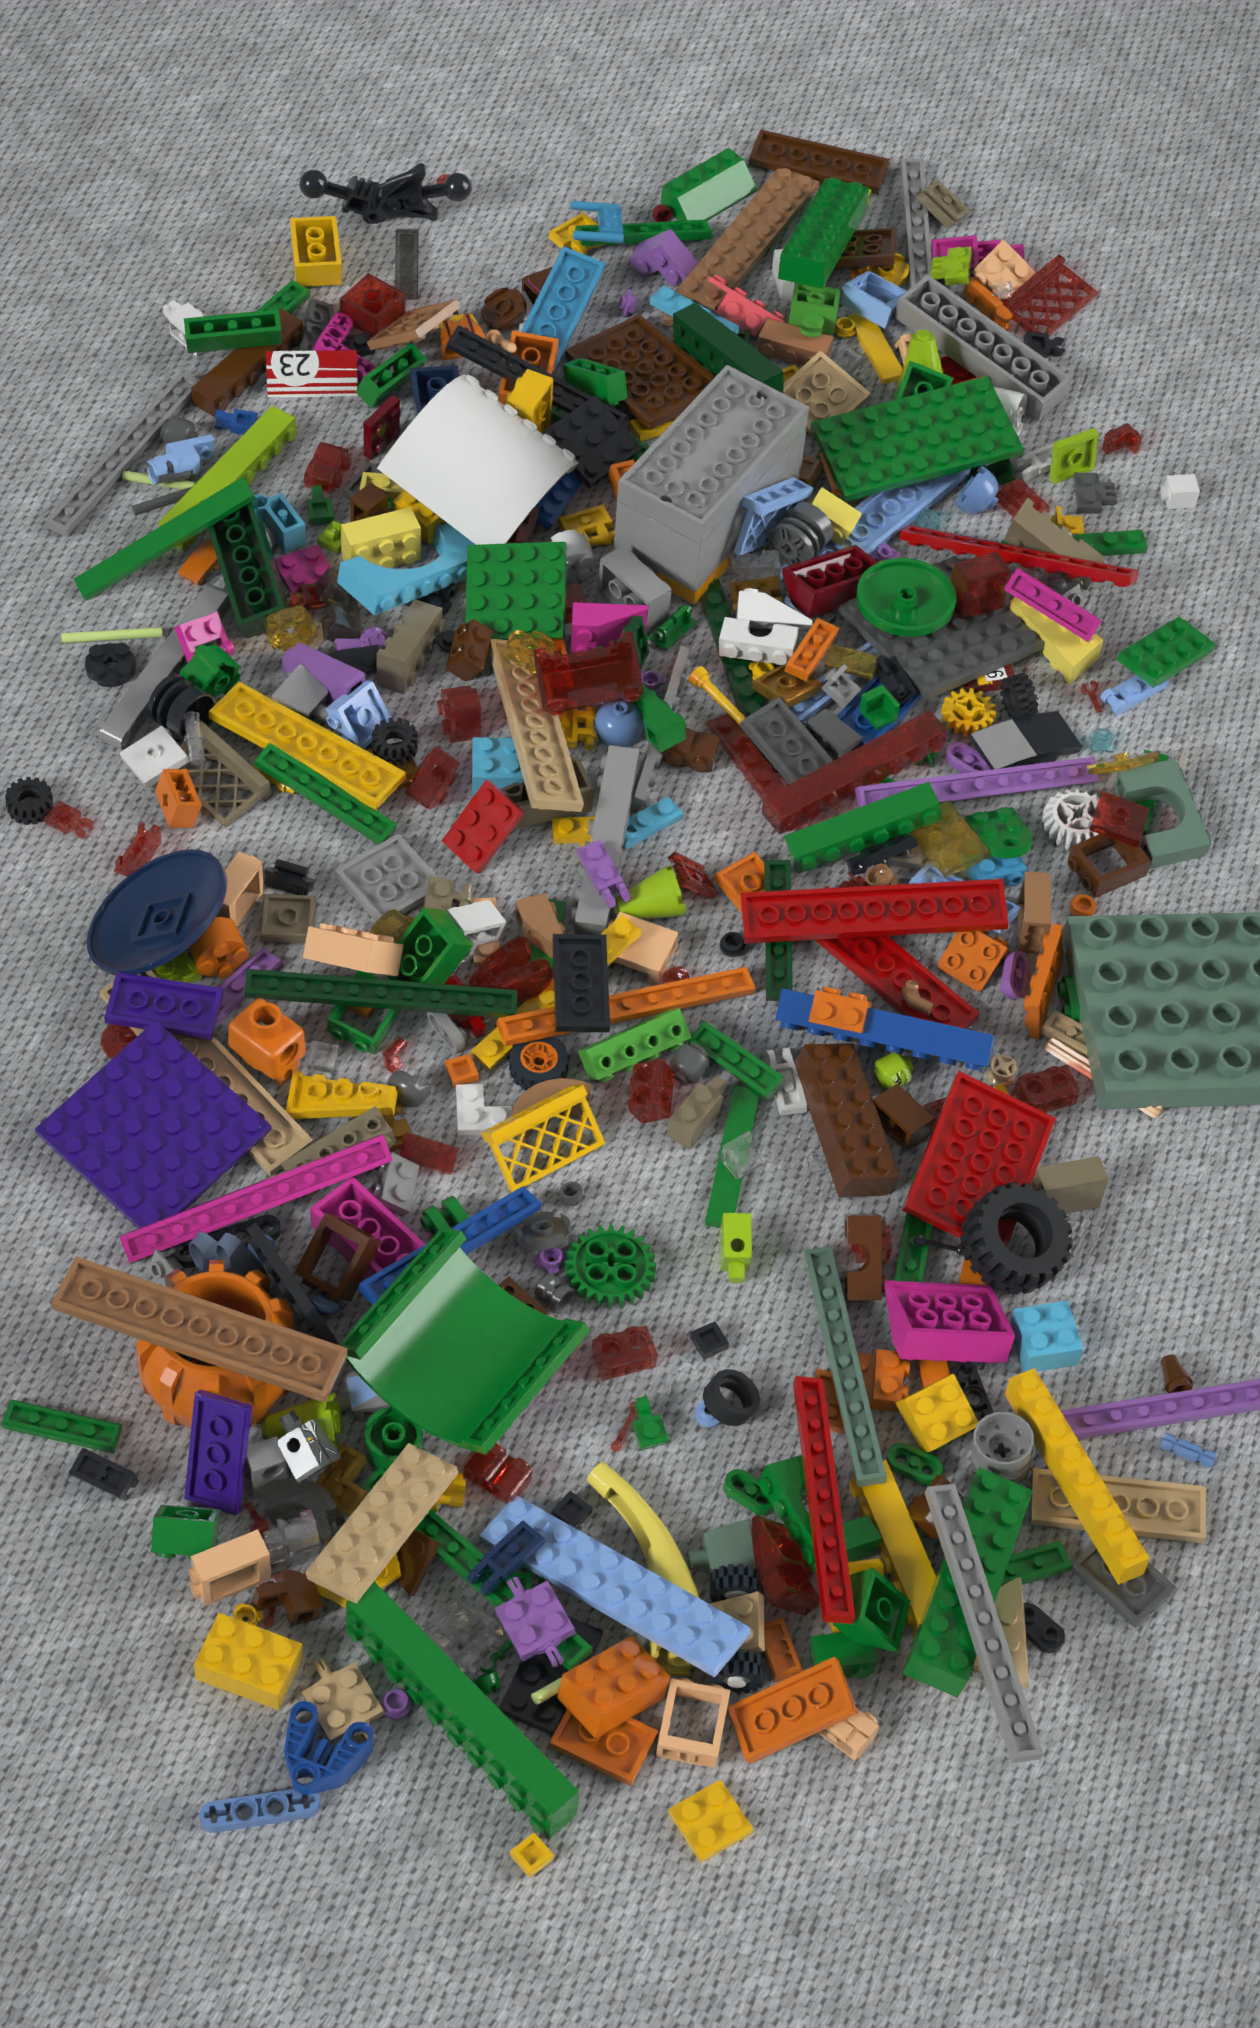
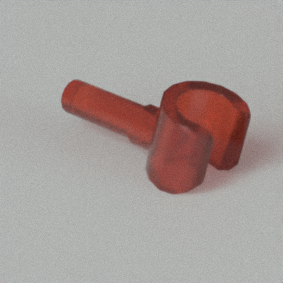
M1094 680L1090 681L1092 691L1087 690L1086 684L1082 683L1080 687L1081 692L1084 695H1089L1096 713L1102 712L1096 695L1098 689L1097 682Z
M248 1502L245 1506L255 1522L250 1527V1531L258 1529L262 1539L270 1534L268 1521L265 1518H261L252 1502Z

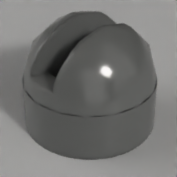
M567 1182L562 1185L560 1194L563 1202L568 1206L578 1205L583 1198L582 1186L577 1182Z

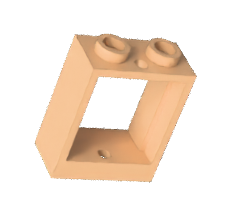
M240 851L225 870L227 876L226 895L215 917L232 919L237 927L240 926L263 894L262 861Z
M258 1529L191 1556L192 1568L188 1569L191 1582H189L191 1591L195 1599L201 1598L204 1607L271 1580L270 1554Z
M671 1678L656 1757L716 1769L730 1690L724 1689L717 1684L702 1685L694 1683V1681L687 1678ZM675 1696L720 1705L713 1744L668 1735Z

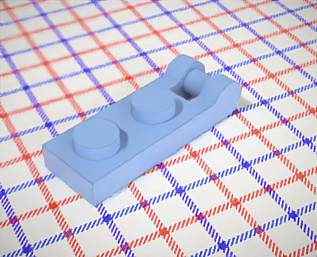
M1135 675L1112 689H1106L1101 694L1100 699L1105 704L1109 703L1112 706L1111 710L1116 715H1120L1166 688L1169 681L1166 680L1153 688Z

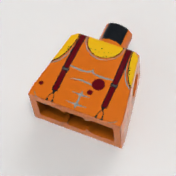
M456 310L451 319L440 322L439 335L442 360L463 358V356L446 348L449 339L458 325L486 339L473 314H460Z

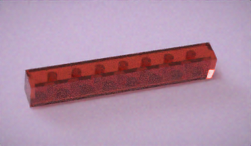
M928 710L763 798L762 815L779 835L787 830H794L800 823L816 818L821 812L838 806L841 801L849 797H855V788L879 784L884 778L892 774H898L906 766L920 762L925 756L933 752H939L946 744L948 730Z

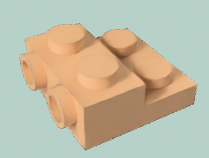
M1003 239L971 273L1004 305L1035 271Z

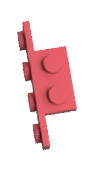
M715 274L713 278L708 275L706 280L727 292L715 313L738 325L741 329L751 331V335L756 337L767 317L786 323L785 319L787 317L776 310L771 314L765 310L766 304L756 298L753 302L745 298L747 293L736 286L733 290L725 286L727 281Z

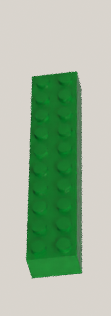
M375 1581L356 1604L349 1600L346 1602L345 1617L348 1636L355 1643L360 1641L365 1646L368 1657L374 1663L380 1662L386 1668L385 1671L389 1679L394 1684L400 1683L406 1689V1695L411 1699V1702L415 1705L420 1704L427 1711L426 1715L431 1723L435 1726L441 1725L447 1732L448 1740L455 1747L461 1746L468 1753L467 1758L469 1762L477 1769L481 1767L488 1774L487 1778L490 1784L496 1790L502 1789L509 1796L508 1801L512 1807L518 1812L523 1811L530 1818L529 1823L536 1832L540 1834L544 1832L550 1839L577 1815L579 1790Z

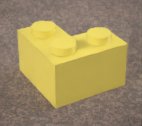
M822 487L810 502V504L822 510L831 521L833 527V537L831 540L842 545L853 531L862 513Z

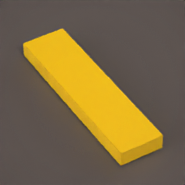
M857 313L848 315L855 322V335L882 384L899 381L902 367L879 326Z

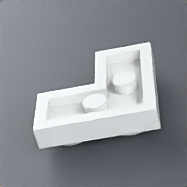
M483 1084L456 1085L458 1135H481L480 1132L512 1116L511 1106L484 1107Z

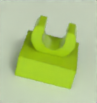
M333 521L332 524L329 523L317 538V544L339 554L341 551L342 524Z

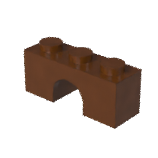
M844 1214V1242L862 1245L867 1254L863 1266L855 1270H844V1297L847 1300H882V1293H885L884 1284L886 1277L882 1276V1265H886V1249L882 1248V1237H886V1221L881 1220L880 1214Z

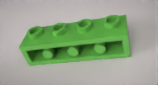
M673 1008L577 1051L589 1080H599L600 1083L613 1079L615 1077L614 1073L621 1069L623 1072H628L637 1068V1062L646 1059L649 1062L661 1057L660 1052L668 1048L670 1051L679 1049L681 1045H685L683 1041L692 1037L680 1008Z

